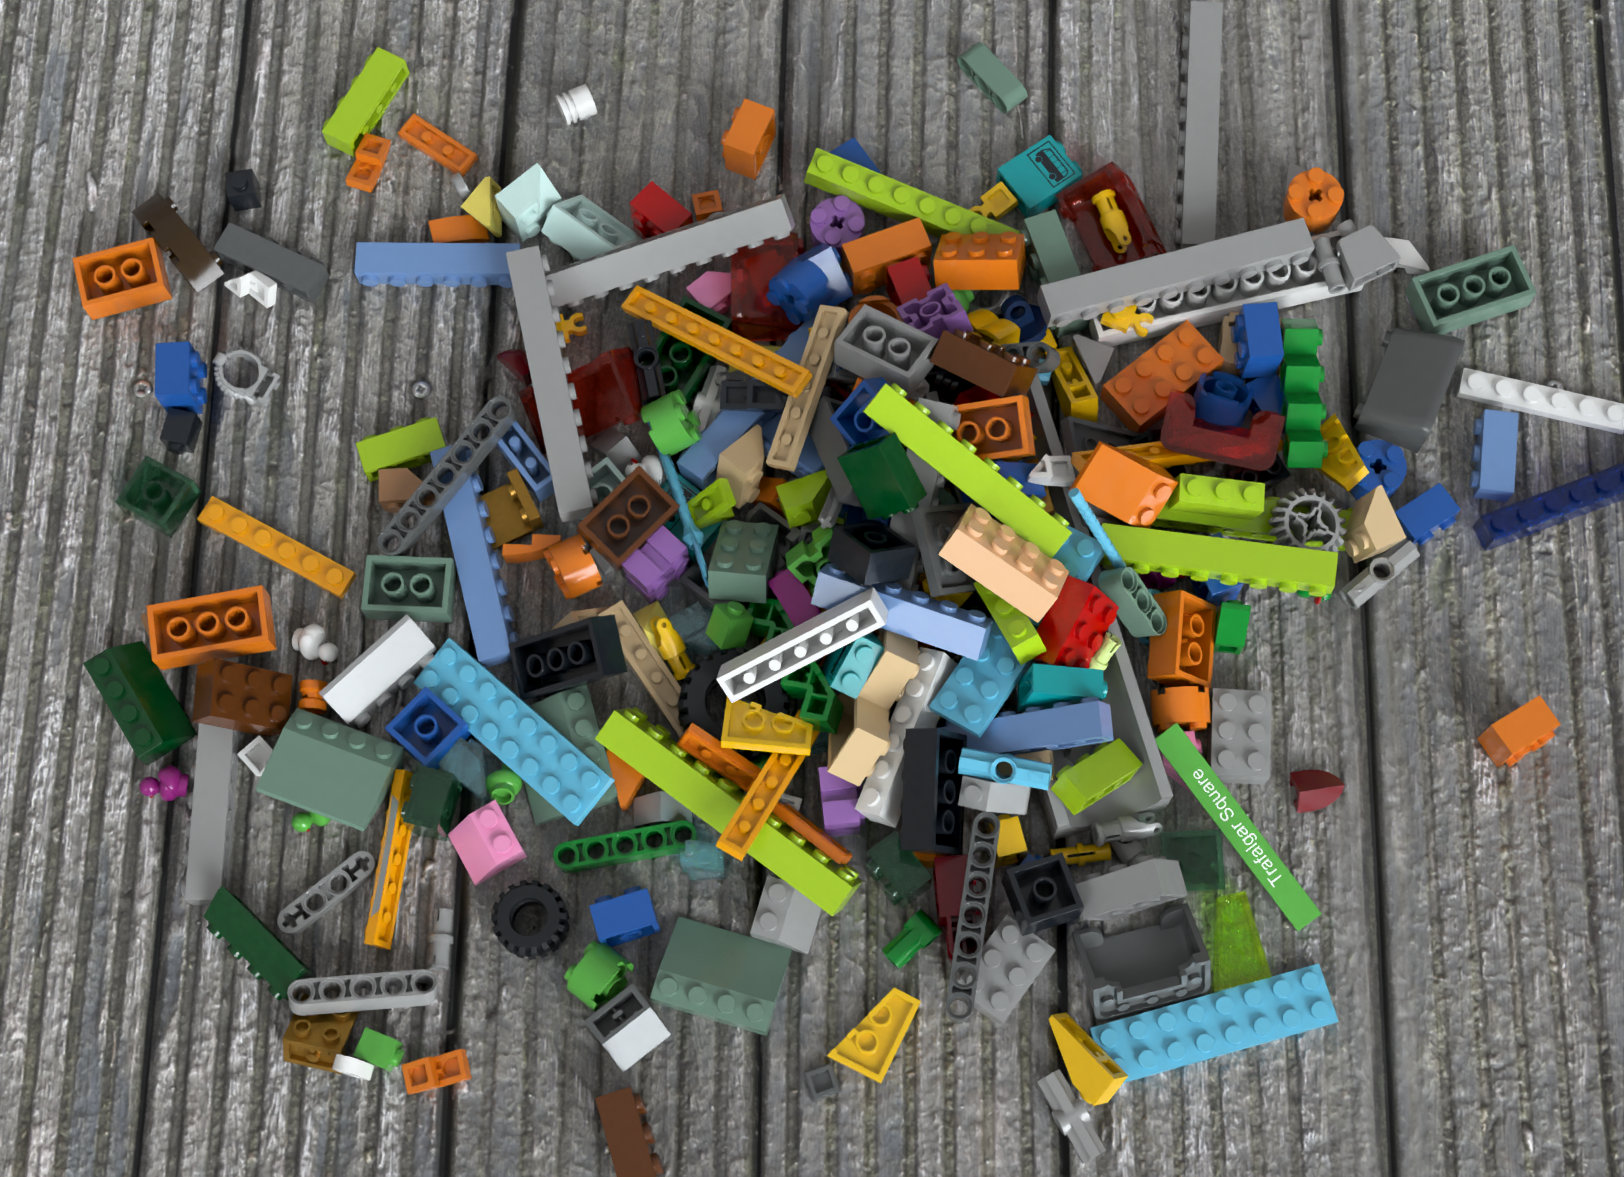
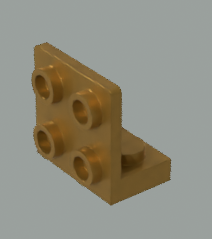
M517 468L507 472L509 483L480 496L481 501L484 500L489 509L490 515L485 518L487 526H491L495 534L496 542L492 543L494 550L503 547V544H509L544 527L541 516Z
M303 994L300 1001L307 1000L309 995ZM360 1011L306 1016L294 1013L282 1038L284 1061L342 1074L333 1070L332 1066L336 1054L345 1055V1045Z

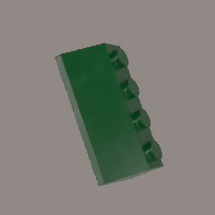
M143 641L108 648L83 663L136 756L147 766L194 738L195 735H198L160 669L152 661V656Z
M224 886L217 890L203 916L210 923L206 928L217 939L223 936L230 943L226 948L238 960L244 957L250 963L247 967L248 971L258 980L263 977L270 984L267 990L277 1000L280 1001L284 998L288 1001V987L295 980L317 977L235 894Z

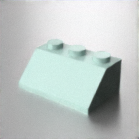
M582 194L553 204L541 230L543 234L549 237L552 243L562 246L570 252L573 258L579 261L643 240L633 230Z

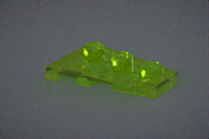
M1245 890L1217 897L1215 899L1213 993L1271 978L1272 975Z

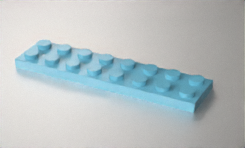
M1068 525L1067 529L1072 534L1052 559L1060 561L1069 570L1068 575L1087 582L1105 555V552L1096 539ZM1028 617L1037 631L1042 619L1037 623ZM993 620L985 652L978 661L963 656L929 708L931 712L981 738L1034 659L1020 665L998 625Z
M448 638L435 654V658L424 668L413 683L421 690L425 686L468 724V731L569 821L579 826L615 779L455 640Z
M1318 963L1091 1027L1089 1032L1091 1038L1128 1075L1127 1079L1123 1082L1127 1083L1335 1024L1339 1021Z

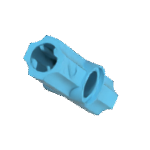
M963 747L959 760L958 774L995 780L1000 784L1011 783L1048 790L1053 764L1016 757L1010 753L998 754ZM1006 761L1010 763L1013 768L1012 775H1002L998 770L999 762Z

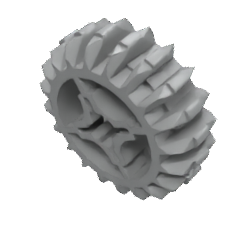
M1299 488L1295 493L1290 491L1285 494V498L1281 497L1277 501V506L1272 508L1270 513L1274 517L1268 520V524L1275 528L1271 529L1268 535L1276 536L1277 539L1273 542L1274 545L1280 544L1282 546L1338 552L1337 547L1344 543L1341 536L1345 535L1347 531L1340 526L1346 521V518L1338 516L1342 508L1338 507L1335 509L1332 506L1335 499L1331 498L1326 501L1325 492H1320L1316 496L1315 488H1310L1307 492L1304 488ZM1294 507L1310 508L1305 514L1300 512L1296 514L1291 511ZM1309 540L1323 542L1320 547L1305 546V543Z

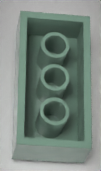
M1056 209L1024 219L1023 229L1020 230V234H1024L1026 259L1029 264L1027 271L1031 282L1035 281L1038 287L1036 294H1038L1041 285L1080 276L1081 273ZM1082 318L1072 321L1067 326L1057 327L1055 325L1049 327V329H1054L1057 338L1088 329L1090 320H1083Z
M1515 245L1413 277L1405 290L1421 330L1435 334H1445L1527 307L1537 293Z

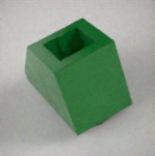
M1227 600L1226 603H1221L1216 613L1214 652L1240 655L1245 645L1251 605H1243V602L1239 600Z

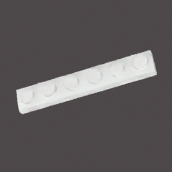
M1463 368L1461 371L1456 397L1617 434H1624V404L1468 368Z

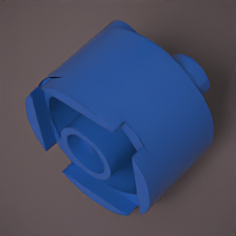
M799 257L792 258L769 281V291L766 294L768 300L786 313L787 318L795 325L809 321L818 312L820 304L825 305L833 297V290L829 291L826 285L829 280L825 273L810 260L798 261Z
M1214 371L1212 376H1206L1207 372L1203 373L1198 380L1189 406V410L1193 415L1192 422L1198 426H1209L1219 429L1222 433L1235 432L1244 423L1254 396L1253 389L1250 386L1248 390L1243 386V379L1227 372Z
M1384 440L1361 442L1356 450L1369 473L1350 491L1353 497L1358 500L1374 488L1382 485L1389 499L1396 493L1406 476L1407 464L1404 452L1399 446Z

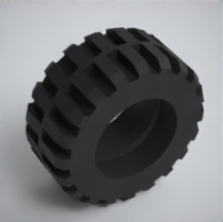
M736 648L726 649V653L722 654L717 650L710 653L709 658H701L696 662L695 668L689 670L682 684L678 700V720L680 726H683L684 732L691 723H694L721 741L723 728L717 725L708 715L706 707L707 698L713 688L720 685L716 678L721 665L749 650L744 649L743 653H738ZM781 678L755 691L761 702L762 709L775 714L780 712L787 715L790 714V695L781 686ZM733 749L749 761L753 757L765 755L764 751Z

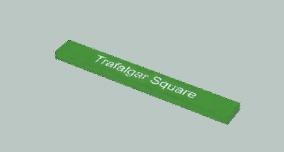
M1174 723L1155 738L1158 749L1296 931H1300L1322 913L1181 727Z

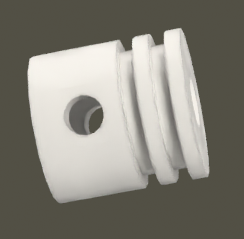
M586 84L568 90V94L565 92L561 93V97L559 94L555 96L567 126L571 125V122L577 123V119L581 121L597 114L594 100Z

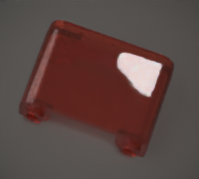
M1113 161L1056 194L1060 203L1057 205L1058 211L1064 219L1069 218L1075 224L1094 264L1092 272L1167 253L1133 181ZM1107 189L1114 190V199L1119 210H1122L1131 236V243L1127 245V250L1122 254L1115 252L1100 223L1101 216L1098 208L1091 201L1094 195Z
M789 231V236L779 240H774V237L764 239V244L755 248L748 249L747 245L737 248L738 252L731 255V314L733 333L749 341H785L793 331H797L804 323L801 322L795 325L787 318V313L780 305H773L766 296L769 291V281L792 258L804 253L803 238H798L797 232Z
M630 347L606 351L593 359L594 361L567 374L568 383L574 382L577 399L572 400L574 409L580 410L583 425L578 426L580 436L585 435V438L619 423L623 422L624 426L640 420L638 415L641 414L642 401L636 366ZM532 386L518 391V394L542 454H547L534 389Z
M1170 389L1160 433L1161 443L1167 450L1258 471L1269 469L1273 465L1285 421L1283 413L1269 410L1257 412L1251 420L1249 429L1214 424L1200 418H1195V401L1190 394Z

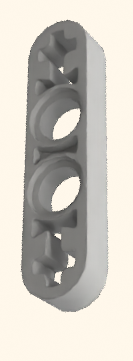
M366 851L354 853L279 913L277 918L279 929L291 936L302 933L369 880L376 872V859ZM360 859H363L364 861L370 860L367 863V866L369 868L367 871L364 872L362 869H360L354 873V875L358 878L355 881H353L352 877L345 871L348 868L352 872L358 869V861ZM338 876H344L347 879L346 888L340 892L334 891L332 889L333 880ZM314 895H321L324 900L323 906L318 910H310L308 907L309 899ZM299 906H302L303 910L310 915L307 919L303 914L296 919L298 925L294 928L290 925L285 926L288 923L287 917L289 915L297 917L302 913L298 909Z

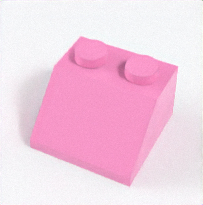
M496 800L470 813L448 834L475 886L527 857Z

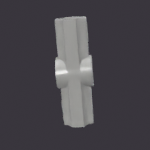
M1407 539L1392 546L1379 558L1374 559L1365 570L1339 591L1342 600L1349 607L1357 610L1419 558L1420 554L1417 547ZM1379 569L1383 571L1386 578H1378L1373 570Z
M1060 1069L1037 1081V1085L1052 1109L1051 1114L1061 1133L1068 1137L1082 1164L1105 1152L1106 1149L1090 1123L1091 1118L1079 1097H1075Z

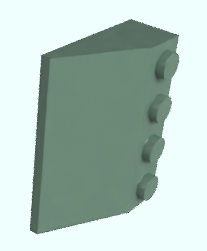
M587 685L559 692L530 705L613 777L606 747L595 740L601 729ZM524 781L536 826L565 818L563 814ZM615 782L611 784L592 809L619 802Z
M296 708L279 736L256 786V791L364 832L391 789L395 769H403L404 747Z
M678 917L660 964L650 999L652 1003L767 1036L792 949Z

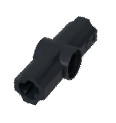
M639 319L634 320L627 327L643 405H647L666 395L652 322L651 320ZM646 359L654 361L648 366L641 365Z

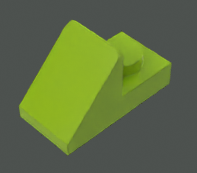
M727 478L717 479L687 502L691 518L698 529L722 522V520L731 519L734 517L732 507L737 504Z

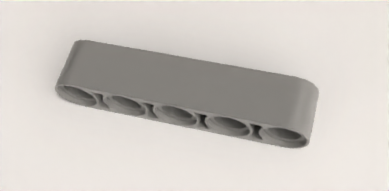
M428 969L306 978L292 982L288 987L287 995L291 1011L301 1016L425 1006L431 1004L437 998L438 980L434 972ZM423 983L429 984L431 989L420 991L417 989V986ZM391 986L401 988V991L395 994H391L386 990ZM363 988L371 991L367 996H359L356 992ZM337 991L340 993V995L334 999H329L325 996L328 992ZM298 994L309 995V998L305 1001L294 999Z

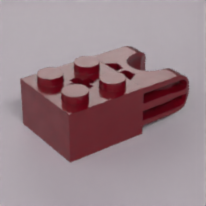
M968 854L934 857L932 866L937 921L939 927L944 926L947 956L950 963H952ZM976 880L970 882L969 889L975 894H980L979 892H974L973 886H976ZM969 910L964 914V918L968 923L976 924V915L980 914L975 910ZM964 940L960 943V949L965 954H972L977 950L975 943L971 940Z

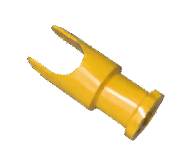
M1107 189L1094 195L1091 201L1098 208L1101 216L1100 223L1115 252L1122 254L1127 250V245L1131 243V236L1122 210H1119L1114 199V190Z
M653 617L650 621V627L654 633L657 648L663 659H667L674 672L673 676L676 681L684 679L689 670L695 668V664L690 662L685 652L686 646L678 632L673 629L670 621L666 618Z

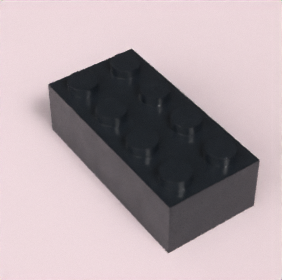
M615 615L590 617L508 644L520 698L523 700L550 696L627 672Z
M940 728L906 729L903 741L905 752L904 768L902 770L903 798L900 803L902 811V828L899 832L901 850L931 855L963 854L964 806L958 805L964 774H958V766L962 748H967V735Z

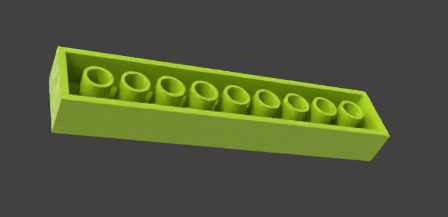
M636 707L633 709L614 710L595 737V740L722 834L745 798L746 793L740 790L739 786L679 747L677 742L670 738L671 732L659 724L654 726L647 721L648 715ZM774 813L770 814L747 852L831 916L844 909L863 882L858 877L859 872L849 864H844L843 866L836 863Z

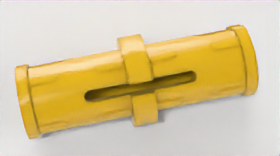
M1109 842L1104 843L1101 847H1097L1095 844L1083 845L1082 843H1076L1074 847L1049 849L1050 856L1062 852L1067 865L1078 864L1079 867L1085 866V863L1111 860ZM1093 852L1092 855L1067 857L1071 854Z

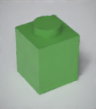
M730 601L728 603L715 604L705 634L720 649L744 647L754 617L739 602Z
M365 1027L353 1056L392 1072L393 1067H398L403 1059L404 1050H402L404 1044Z

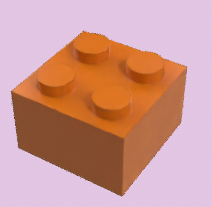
M744 98L741 107L737 106L732 115L733 124L730 130L726 129L721 139V145H723L722 157L725 158V168L727 170L755 180L776 137L775 109Z
M1539 695L1490 725L1477 740L1497 768L1504 763H1507L1510 767L1524 758L1523 756L1529 752H1534L1547 744V741L1556 736L1553 731L1561 724Z

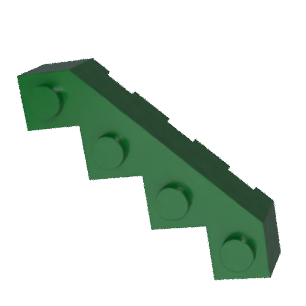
M1281 318L1280 329L1284 356L1279 372L1280 392H1283L1284 397L1283 405L1281 406L1282 429H1285L1283 457L1287 468H1322V460L1327 458L1328 442L1324 441L1320 432L1321 420L1326 418V403H1322L1318 390L1319 383L1324 382L1325 369L1324 366L1320 365L1316 355L1317 346H1321L1323 342V330L1319 329L1315 319Z
M767 598L766 604L749 603L747 611L754 617L750 631L755 636L767 637L765 642L795 627L779 600ZM815 660L782 677L781 686L791 698L804 700L799 717L803 721L813 724V730L837 734L844 706L834 689L829 686L818 662Z

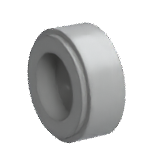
M457 172L451 176V180L461 198L465 200L470 196L471 191L461 173Z

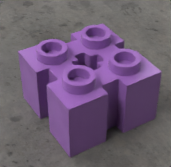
M947 283L926 292L927 297L920 301L915 298L896 308L903 323L937 339H940L943 330L954 332L955 328H959L964 331L970 330L974 332L965 309L958 299L955 298Z
M662 525L647 540V544L640 550L637 549L622 566L626 573L627 582L651 604L656 599L659 601L667 595L670 590L668 585L673 580L677 579L680 581L679 578L689 569L691 563L688 557V548Z
M828 766L818 767L825 833L831 837L860 834V825H865V816L858 812L855 807L858 802L857 796H860L862 792V783L860 786L854 785L827 772Z

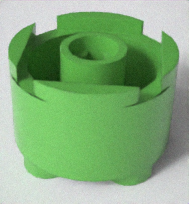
M679 389L641 408L644 424L650 422L651 431L648 433L658 450L664 456L668 454V457L694 445L702 439L701 433L697 428L701 425L700 419L694 410H688L685 405L687 404L686 399Z
M594 940L584 950L583 954L585 956L577 965L573 964L567 970L564 978L568 981L567 990L596 1012L600 1009L599 1006L605 1005L624 990L629 981L625 978L627 971L633 973L634 965L608 944L598 943Z

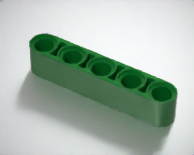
M676 821L563 842L555 847L553 859L562 872L576 873L688 852L696 847L698 835L691 822ZM682 830H688L692 833L691 839L685 843L676 840L677 834ZM654 835L663 838L662 844L657 848H651L647 845L649 838ZM624 841L634 843L633 849L628 853L618 851L619 845ZM593 847H603L604 854L600 858L593 859L589 856ZM565 852H574L575 859L569 864L560 862L561 856Z

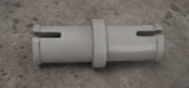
M1329 237L1317 238L1313 243L1319 260V272L1324 275L1329 293H1339L1346 288L1339 269L1341 265L1338 257H1335Z
M439 908L434 909V928L429 941L432 943L430 969L447 971L449 970L450 944H453L454 937L451 936L453 910Z

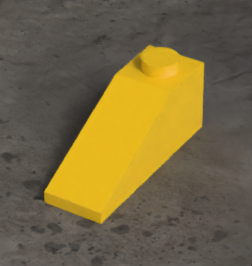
M1071 346L1055 349L1060 354V364L1051 373V378L1064 416L1097 423L1098 396Z
M1067 1012L1051 1015L1048 1020L1072 1084L1080 1091L1081 1098L1093 1106L1109 1102L1128 1075Z

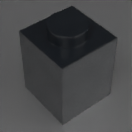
M252 169L225 173L227 198L235 211L262 207L260 185Z
M169 408L159 439L169 452L182 455L184 452L194 454L203 423L196 413Z

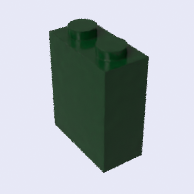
M895 432L854 444L837 457L869 520L882 517L885 520L900 511L903 514L910 513L919 507L918 502L927 495Z

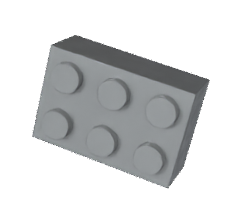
M864 304L836 339L834 364L865 379L883 377L890 386L894 382L907 393L904 398L909 399L935 365L930 360L939 339Z
M1213 688L1209 694L1211 724L1207 725L1206 762L1221 782L1265 785L1270 778L1272 692Z
M1147 855L1137 858V864L1127 867V864H1120L1109 868L1110 873L1101 876V873H1093L1084 876V882L1075 884L1084 906L1081 912L1083 920L1110 921L1187 896L1179 862L1177 860H1167L1166 856L1154 858L1153 855Z
M1006 914L982 947L974 1008L1002 1027L1056 950L1034 933L1022 936L1017 921ZM965 970L957 982L967 985L972 981V976Z

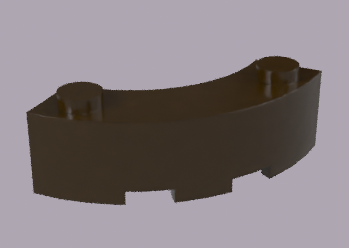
M157 193L134 209L132 213L147 234L155 239L158 246L165 253L170 250L172 255L169 256V259L188 284L198 293L224 274L219 267L223 263L213 250L208 253L198 238L176 213L178 208L168 196L164 199Z

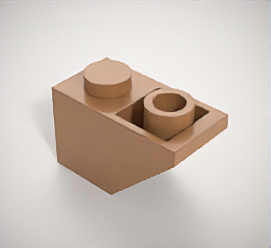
M408 468L379 469V502L383 510L390 513H398L423 481ZM435 494L426 496L424 506L434 503Z

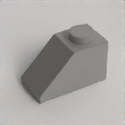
M963 775L958 805L985 812L1025 815L1027 813L1031 787L1011 783L1000 784L995 780Z

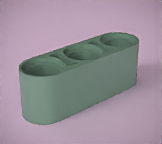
M977 42L957 57L961 70L1002 113L1007 114L1028 97L1022 83L982 42Z
M1133 568L1109 569L1100 573L1098 578L1100 591L1119 606L1117 615L1133 637L1158 636L1165 633L1167 628L1166 616Z

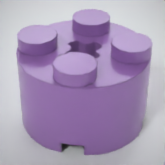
M844 195L829 198L819 203L811 212L810 234L813 247L822 243L832 248L835 247L842 261V244L865 236V217L861 208Z

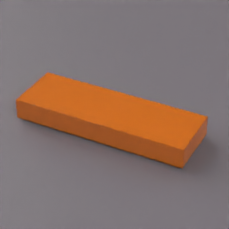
M415 113L397 132L401 139L451 172H460L463 177L478 160L476 153Z
M694 723L690 724L677 742L679 747L746 792L750 790L762 770L733 749L721 748V741Z
M778 802L772 811L776 816L836 863L847 864L853 855L849 850L787 802Z

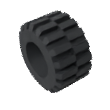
M523 880L520 881L519 886L514 884L508 886L510 890L506 894L503 891L499 895L501 900L499 903L495 902L493 906L495 914H491V921L494 923L492 928L498 940L510 953H514L520 958L528 957L529 960L536 959V956L544 958L548 956L547 952L550 950L555 952L558 949V943L565 941L566 936L564 934L566 931H569L570 927L568 919H570L569 912L561 896L550 885L546 883L543 885L537 880H532V883ZM530 904L543 906L548 914L544 928L537 934L530 936L519 934L514 927L517 913L523 907Z

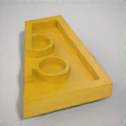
M1334 413L1320 426L1324 441L1328 442L1327 458L1322 460V468L1314 469L1349 492L1369 471L1340 420Z
M727 697L721 748L810 756L813 724L781 712L777 714L762 709V705L755 702L749 704L737 700L731 703Z
M893 988L827 1057L881 1084L921 1001Z

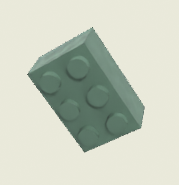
M722 520L708 569L709 599L766 604L770 590L768 581L773 578L779 555V525L765 522L750 523L738 520Z
M367 555L361 610L366 618L370 620L400 621L407 614L413 621L452 623L457 567L452 558Z

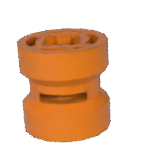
M310 679L300 681L299 692L302 699L298 701L297 708L316 715L326 713L327 703L319 692L328 683Z

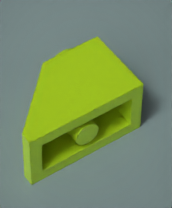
M826 469L775 486L781 508L790 529L819 518L832 487V483L826 475Z

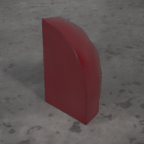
M509 349L497 355V359L526 387L532 382L525 350Z
M1322 770L1290 772V786H1294L1297 793L1296 800H1293L1297 813L1325 808L1342 794L1345 786L1337 776L1330 772Z

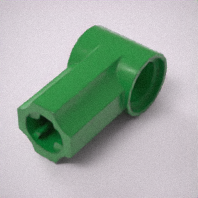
M922 909L916 912L902 927L903 930L882 949V953L899 970L921 948L925 949L942 932L941 928Z

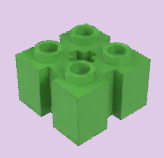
M819 526L812 532V542L807 545L802 540L785 554L787 568L802 584L808 580L812 595L818 572L830 562L827 556L834 527L823 529Z

